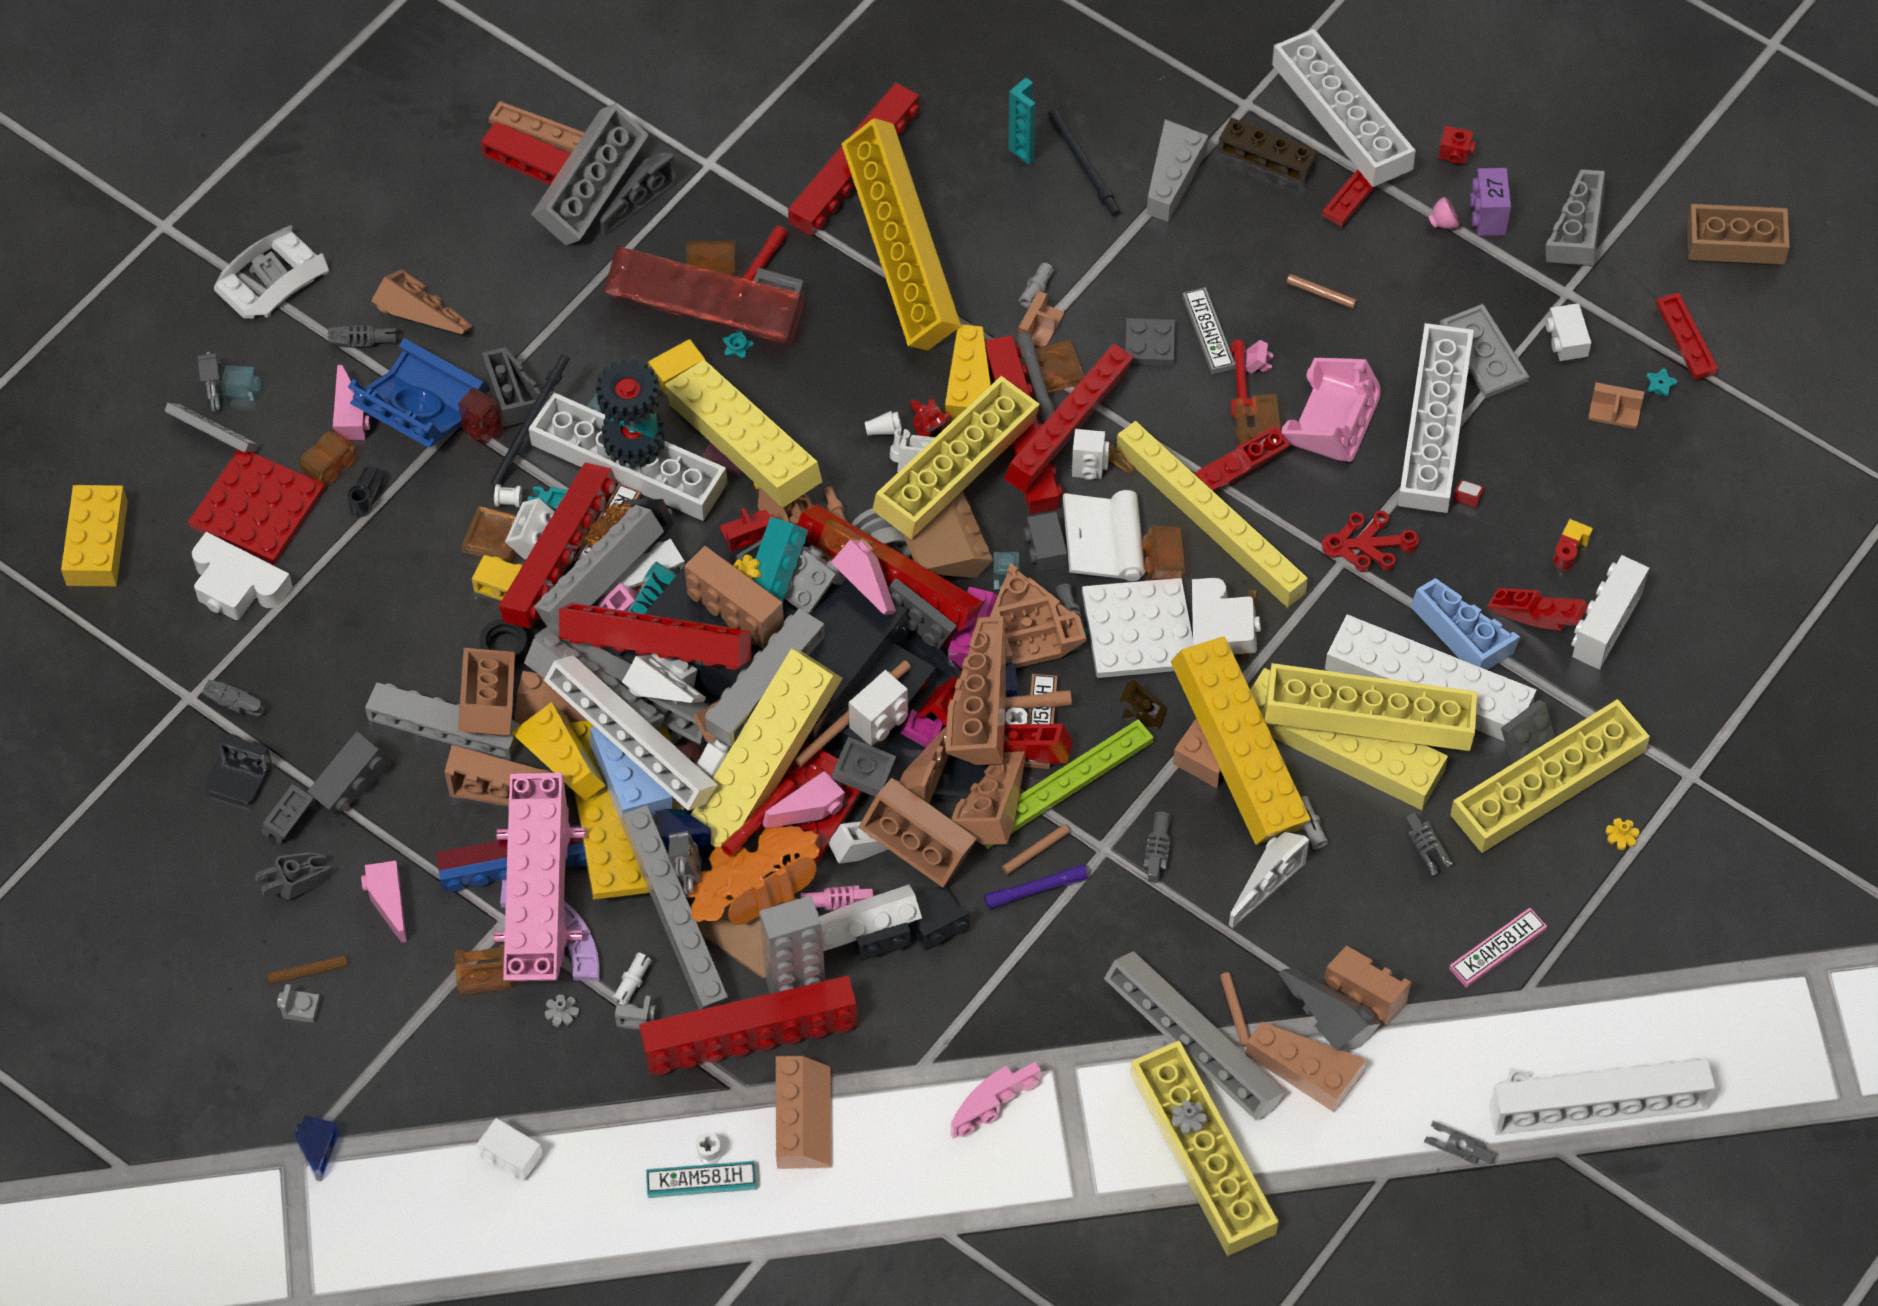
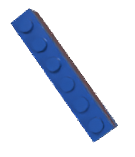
M580 825L570 826L571 828H581ZM583 838L570 839L567 859H565V868L576 865L580 867L587 866ZM508 839L436 852L443 891L456 892L467 886L481 887L489 882L507 880Z

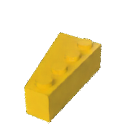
M961 324V327L957 329L945 402V413L951 414L950 422L954 421L991 386L983 328L980 326Z
M552 702L511 732L554 773H562L564 782L585 801L606 786L568 717Z

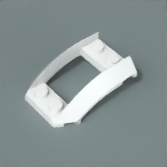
M292 225L257 241L238 255L221 272L214 290L244 319L254 318V315H264L268 318L281 302L297 290L313 282L315 277L321 274H329V269L323 253L317 256L292 232ZM273 248L293 269L283 275L258 297L236 274L259 254Z

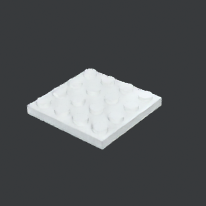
M1181 578L1082 586V597L1097 678L1171 672L1174 669L1170 661L1181 649L1193 646L1192 631Z

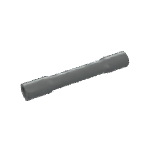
M1022 333L1017 336V341L1029 372L1044 424L1055 410L1045 386L1031 334Z

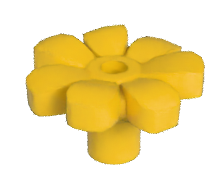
M744 555L743 561L738 559L733 567L752 581H754L753 578L759 579L761 576V571L756 569L760 566L759 560L753 559L750 555Z
M1620 818L1614 819L1613 826H1607L1605 833L1609 835L1607 841L1613 845L1617 842V849L1624 850L1626 844L1629 847L1636 845L1637 841L1635 838L1639 837V829L1632 828V821L1626 820L1622 822Z

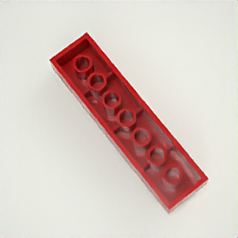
M844 976L641 1023L639 1026L649 1075H664L673 1069H689L703 1062L715 1063L729 1056L741 1057L759 1049L762 1051L770 1050L776 1045L785 1043L792 1045L800 1042L802 1039L811 1037L815 1039L822 1038L828 1033L837 1031L841 1033L848 1032L852 1028L857 1027V1010L849 976Z

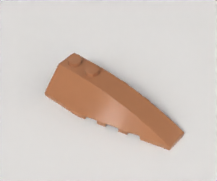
M1004 616L984 617L977 620L969 644L968 656L963 661V670L960 679H957L953 700H950L948 706L945 750L949 755L976 765L1002 764L1006 700Z

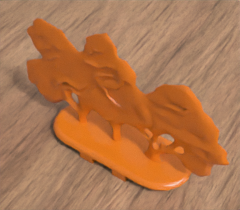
M778 826L766 828L758 840V850L753 853H749L746 848H740L730 857L722 851L721 847H715L709 858L713 866L712 870L702 871L700 882L693 884V892L685 894L687 898L695 897L690 907L692 911L691 916L696 922H701L702 920L717 921L722 917L725 907L731 904L728 910V917L732 923L741 925L758 917L761 910L774 907L782 901L784 903L792 901L794 899L793 895L805 888L814 878L816 863L812 859L819 855L820 849L815 844L819 835L813 831L804 832L800 827ZM796 853L800 854V857L797 859L794 858ZM789 854L791 862H787V865L784 866L782 863L783 857ZM774 865H780L781 868H774ZM772 871H776L775 873H773V874H771L770 876H768V877H766L765 879H763V877H764L766 874H768V873H770V872H772ZM726 895H731L734 899L728 900Z

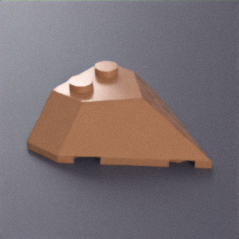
M1010 563L1006 578L990 617L1004 616L1006 668L1015 669L1058 659L1084 643L1086 635L1080 616L1062 606L1057 598L1030 577H1025L1018 571L1016 566Z

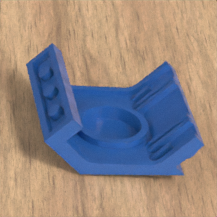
M403 338L399 345L402 353L388 373L365 388H362L356 380L352 379L348 386L354 394L350 404L430 448L471 420L488 393L489 388L483 381Z

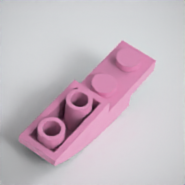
M1033 1062L1013 1074L1006 1065L980 1083L957 1110L950 1124L952 1138L967 1136L973 1132L975 1127L983 1123L989 1124L993 1122L1000 1114V1102L1007 1103L1017 1093L1023 1090L1029 1091L1036 1087L1041 1081V1069L1037 1063Z

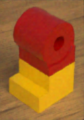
M1569 519L1555 549L1553 562L1557 568L1569 570L1574 566L1577 550L1580 545L1587 547L1593 528Z

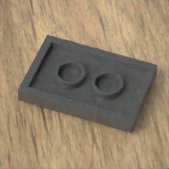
M896 578L888 589L892 600L908 609V629L917 632L928 645L939 649L957 625Z

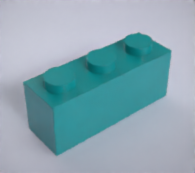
M770 517L756 559L760 562V566L756 569L761 571V576L759 579H753L755 583L783 602L808 530L793 523Z

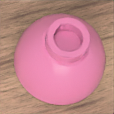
M1442 197L1433 207L1432 214L1429 215L1433 227L1444 229L1459 227L1460 221L1452 204L1447 198Z

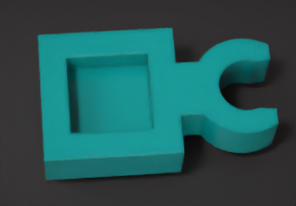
M535 486L533 491L537 497L528 496L527 499L528 501L540 499L555 512L568 490L550 487L549 491L546 492L542 487Z

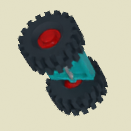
M627 359L621 360L622 364L617 365L616 361L611 363V369L606 366L603 369V375L599 374L598 382H596L598 405L601 413H605L604 426H602L603 445L607 456L610 455L614 463L619 460V465L625 467L626 463H629L630 468H635L637 463H640V467L646 466L645 461L647 460L650 464L654 462V455L659 457L662 454L661 449L665 447L663 420L659 417L656 406L659 407L661 398L659 381L654 370L651 367L648 369L646 363L642 362L641 365H638L637 360L632 359L631 363H627Z

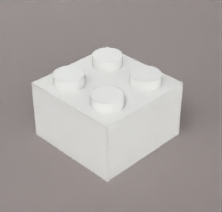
M886 670L849 702V728L870 746H873L877 741H883L890 730L896 724H902L908 716V689Z

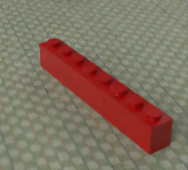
M895 83L852 135L873 118L894 124L897 135L902 134L906 129L907 123L919 114V95ZM842 146L788 209L789 224L810 236H813L817 230H821L824 227L827 218L831 214L836 213L840 203L845 197L848 198L851 195L855 186Z
M1013 336L985 340L988 371L992 384L1002 376L1033 398L1032 386L1030 383L1026 384L1025 380L1027 378L1026 366L1020 363L1019 358H1022L1019 345L1015 344ZM1037 412L1035 422L1010 445L1013 458L1017 456L1043 426L1042 423L1038 424L1037 421L1039 412ZM1054 463L1049 464L1024 493L1030 515L1059 509V499H1062L1063 496L1060 484H1056L1054 478H1057Z
M1113 343L1011 461L1004 480L1025 493L1074 436L1075 429H1080L1126 375L1134 356Z
M584 462L500 602L499 609L503 622L531 629L535 620L539 619L540 615L534 606L563 577V573L567 566L572 563L578 547L583 545L587 532L593 528L597 515L604 509L607 498L615 490L616 481L611 468Z
M817 504L801 512L797 526L808 530L806 541L836 557L850 539H862L873 548L871 552L878 558L888 588L897 578L957 625L955 629L959 631L975 623L983 601Z
M570 603L559 609V638L567 639L572 644L585 642L591 643L592 647L597 648L610 646L615 651L634 650L636 654L640 655L653 653L658 654L659 658L678 657L683 662H693L696 660L702 661L707 666L725 665L727 669H739L742 665L751 661L750 630L578 603Z

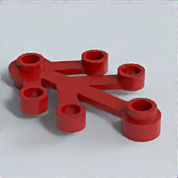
M1377 511L1374 514L1373 522L1357 538L1348 539L1354 530L1362 528L1364 523L1363 515L1354 512L1349 516L1348 524L1338 534H1329L1324 537L1322 549L1331 558L1343 557L1360 572H1366L1370 568V558L1379 563L1382 569L1391 570L1395 565L1394 555L1391 553L1383 554L1375 547L1399 546L1402 551L1410 553L1417 549L1419 537L1412 530H1406L1396 536L1373 537L1380 528L1387 526L1389 515L1385 511ZM1382 517L1385 520L1379 521L1377 518ZM1353 519H1358L1360 522H1359V523H1355V522H1353L1352 520H1353ZM1350 549H1359L1366 555L1357 556ZM1384 560H1390L1391 563L1387 564ZM1363 561L1366 565H1360L1359 562Z

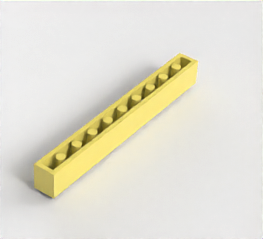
M1134 421L1117 434L1116 451L1287 608L1306 594L1308 578L1139 423Z

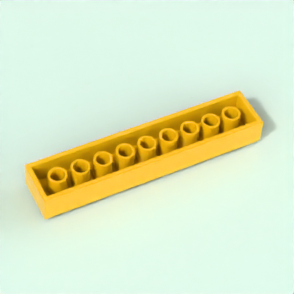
M873 118L844 141L842 147L907 344L910 347L928 351L961 327L894 124Z

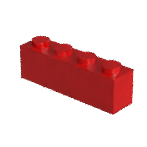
M496 121L481 140L483 156L548 185H551L571 155L570 152L561 151L549 143H543L534 139L529 134H523L514 130L509 125H502Z

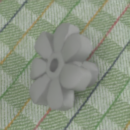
M557 995L556 1002L549 999L546 1003L549 1010L545 1011V1018L548 1021L552 1020L553 1026L560 1027L562 1021L567 1026L572 1024V1017L576 1018L579 1015V1009L574 1007L576 1005L575 999L569 997L565 1000L564 995Z
M1183 1101L1182 1108L1175 1106L1172 1112L1173 1116H1175L1172 1119L1174 1127L1181 1126L1180 1132L1185 1135L1189 1134L1190 1128L1195 1133L1199 1132L1202 1128L1201 1124L1206 1123V1114L1201 1113L1202 1105L1196 1103L1194 1106H1191L1190 1101Z

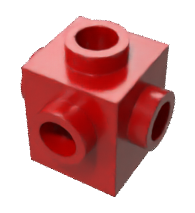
M1445 126L1438 159L1466 164L1468 155L1473 156L1476 142L1472 141L1473 132L1462 128Z

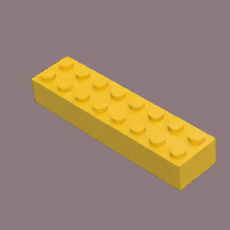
M1225 636L1181 649L1170 662L1255 845L1270 841L1275 836L1278 838L1284 832L1293 833L1299 831L1311 819Z

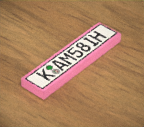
M1529 908L1452 963L1449 970L1467 988L1545 932L1547 926Z

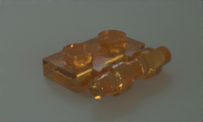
M1276 394L1252 396V406H1245L1244 398L1234 400L1235 408L1233 409L1234 418H1237L1238 426L1236 438L1239 439L1240 445L1248 441L1250 437H1255L1275 425L1281 431ZM1253 415L1255 427L1248 428L1246 417Z

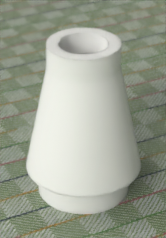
M889 411L865 422L868 436L894 435L895 430L901 429L902 431L898 412L892 413V411Z

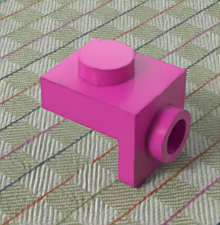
M912 709L908 713L900 733L927 747L944 729L942 728L943 723L938 718L935 721L926 716L919 719L916 716L918 712Z

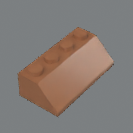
M776 1056L777 1169L831 1168L830 1066L804 1056Z

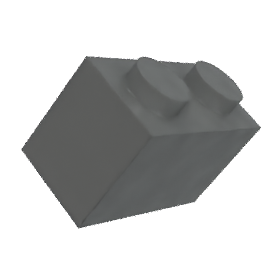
M1053 512L1027 517V527L1023 528L1025 542H1030L1031 548L1028 549L1031 563H1035L1037 572L1067 567V551L1057 513Z

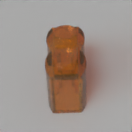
M331 429L319 439L315 446L308 449L298 462L302 472L326 485L336 479L339 470L353 463L356 451L351 442Z

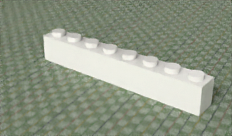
M568 656L553 662L544 679L550 687L688 811L707 804L717 787V784L575 656Z

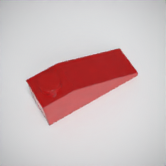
M1005 724L1003 752H1025L1026 759L1041 763L1068 762L1073 741L1064 724Z

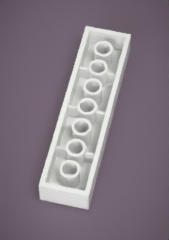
M1315 29L1274 45L1272 65L1372 187L1413 170L1415 149Z
M1425 323L1398 506L1448 513L1474 330Z
M552 393L529 427L531 445L580 467L586 462L611 468L616 483L641 491V494L652 499H663L666 505L704 521L727 485L725 467L666 441L664 449H661L662 454L659 457L654 455L655 461L651 464L647 460L645 461L646 466L640 467V463L635 464V468H630L629 463H626L625 467L620 466L619 460L614 463L611 460V456H607L602 437L605 414L557 393Z
M1346 615L1326 658L1325 670L1477 691L1475 730L1504 741L1501 727L1530 707L1534 702L1536 689L1350 615Z
M1689 1058L1684 1062L1673 1063L1672 1061H1663L1658 1065L1652 1066L1637 1064L1627 1069L1611 1067L1601 1072L1586 1070L1576 1075L1568 1076L1561 1073L1553 1075L1551 1078L1529 1077L1524 1081L1517 1082L1503 1080L1498 1084H1494L1489 1110L1494 1134L1499 1136L1707 1111L1715 1086L1709 1060Z

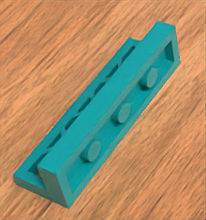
M1025 78L1009 91V150L1030 165L1034 161L1035 102H1033V82Z

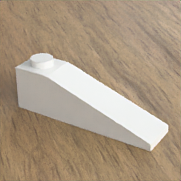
M1284 832L1278 838L1275 836L1267 843L1266 850L1230 913V927L1234 928L1306 864L1309 839L1306 836Z

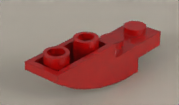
M1275 425L1239 445L1229 454L1196 471L1194 475L1213 492L1221 487L1224 489L1288 448L1290 444L1278 426Z
M1498 588L1487 607L1501 616L1523 624L1561 631L1564 625H1578L1588 605L1582 599L1543 597L1539 590Z

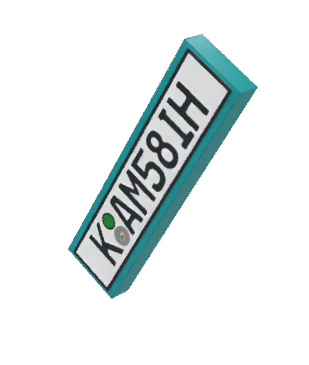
M754 1161L646 1169L648 1198L756 1190Z

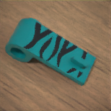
M654 562L643 578L644 585L628 611L645 614L676 574L659 562Z

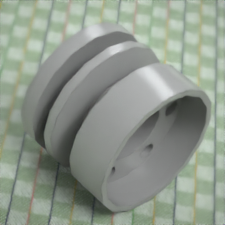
M873 508L860 514L851 524L908 558L911 556L902 532L875 513Z

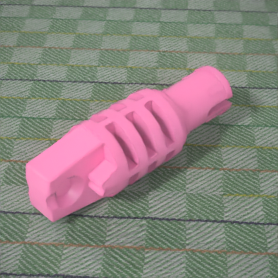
M859 886L828 887L824 889V892L801 893V898L812 896L816 908L825 907V910L832 911L873 897L874 895L873 889H859Z

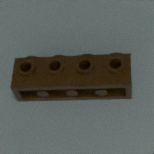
M1232 117L1219 137L1218 152L1303 185H1305L1316 165L1318 151L1309 145L1300 144L1290 140L1288 137L1279 136L1264 128H1258L1243 120Z

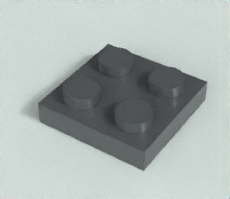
M1126 318L1125 351L1134 356L1131 364L1173 366L1175 320Z
M1540 700L1501 727L1511 764L1555 738L1546 703Z
M848 737L831 779L876 797L884 787L896 756Z

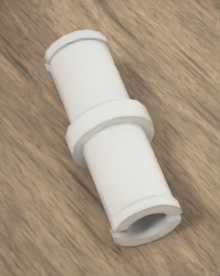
M642 953L636 954L629 970L623 973L621 977L623 980L612 997L615 1002L620 1000L618 1002L619 1005L624 1006L628 1004L636 987L641 986V978L652 962L649 957L645 960L646 955Z

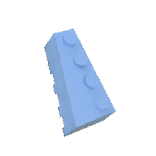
M1436 578L1416 589L1411 608L1460 660L1488 670L1514 654L1520 639L1519 635L1514 632L1509 633L1502 628L1500 622L1495 619L1490 620L1481 614V609L1474 604L1472 606L1461 600V595Z

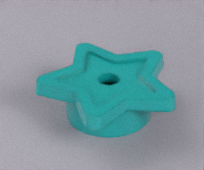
M739 331L723 338L727 346L724 354L725 356L736 354L744 359L746 350L751 348L754 342L747 340L743 332Z
M1665 368L1657 374L1647 373L1646 375L1650 381L1648 391L1658 395L1664 394L1668 396L1670 387L1677 384V380L1669 377Z

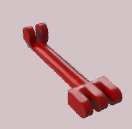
M1235 340L1230 346V352L1235 357L1238 399H1231V417H1237L1238 408L1241 409V417H1247L1246 408H1250L1251 417H1256V400L1247 398L1244 355H1246L1245 343L1242 340Z

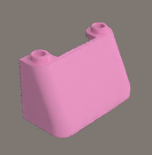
M1314 358L1307 371V380L1313 388L1299 422L1288 420L1282 427V434L1290 445L1338 461L1351 462L1357 453L1379 402L1381 394L1379 382L1366 359Z

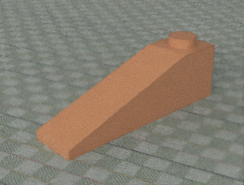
M402 269L384 277L371 300L384 313H390L448 331L464 334L472 328V325L456 311L448 307L444 308L441 305L442 299L437 295L432 296L425 292L427 287L422 282Z
M523 671L516 700L515 721L517 723L523 724L551 702L568 717L570 723L588 721L544 681V677L538 673Z
M947 726L903 772L901 780H896L928 804L931 801L949 757V754L945 751Z
M1003 752V763L990 764L984 771L985 777L979 784L974 783L970 788L971 793L966 799H961L956 805L951 820L976 837V841L982 845L1008 843L1014 826L1026 758L1025 752Z

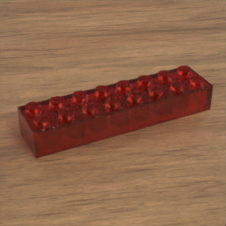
M616 246L603 291L609 297L792 345L805 300L803 296L795 292Z

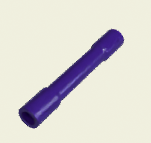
M1084 864L1015 887L984 894L985 903L988 909H992L1062 885L1067 886L1088 879L1087 871Z

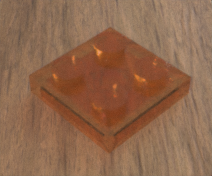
M1071 340L1035 348L1047 392L1077 386L1084 378Z
M478 506L461 545L462 552L480 557L484 555L496 556L510 563L514 550L505 543V540L516 516Z

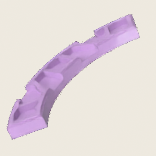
M502 880L500 905L506 908L507 880ZM564 901L567 929H583L584 935H582L584 937L583 941L571 940L566 945L572 959L573 980L600 981L598 953L590 931L578 913Z

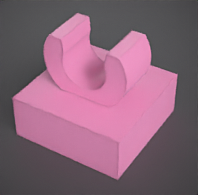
M1259 340L1246 350L1245 371L1252 374L1257 369L1267 372L1272 368V365L1266 362L1273 358V354L1267 351L1268 343Z

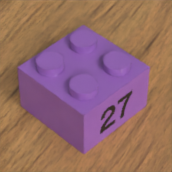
M1507 168L1478 169L1476 178L1472 179L1473 193H1470L1469 197L1470 207H1474L1472 226H1476L1477 236L1506 235L1511 209Z

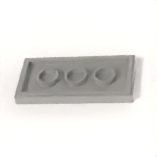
M1484 304L1440 320L1441 326L1474 330L1468 372L1484 398L1491 397L1529 381L1527 372Z

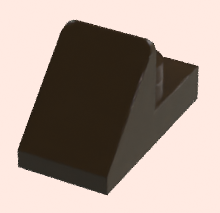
M1136 680L1127 681L1120 699V703L1126 707L1122 718L1132 723L1139 719L1145 727L1155 730L1160 729L1167 707Z

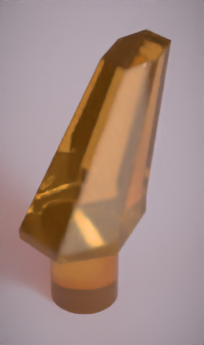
M1110 440L1107 441L1109 442L1108 460L1127 473H1131L1134 468L1119 449L1116 450Z

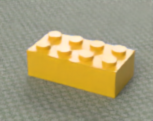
M73 485L61 567L67 586H117L128 504L123 486Z

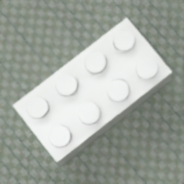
M1621 555L1617 564L1614 562L1611 564L1607 573V581L1601 582L1596 592V595H1598L1596 600H1591L1585 614L1587 616L1584 620L1581 619L1574 631L1576 635L1571 644L1574 647L1573 658L1599 670L1601 669L1643 594L1649 567Z

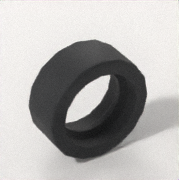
M503 619L489 623L481 632L479 638L480 649L490 650V641L498 635H514L519 640L518 647L512 651L515 652L514 667L521 664L529 650L527 634L524 628L505 623Z

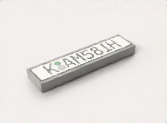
M1206 287L1184 292L1182 298L1211 374L1235 369V362Z
M167 403L166 413L243 452L254 453L259 447V444L179 403Z

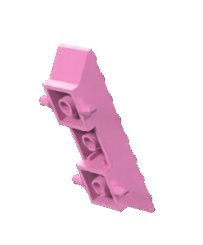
M562 773L510 774L508 829H497V840L508 839L505 931L493 932L494 942H505L504 981L557 980L561 964L565 959V947L568 941H583L584 938L582 936L584 935L583 929H567L564 889L565 859H567L570 839L586 838V827H570L568 822L569 808L566 804Z

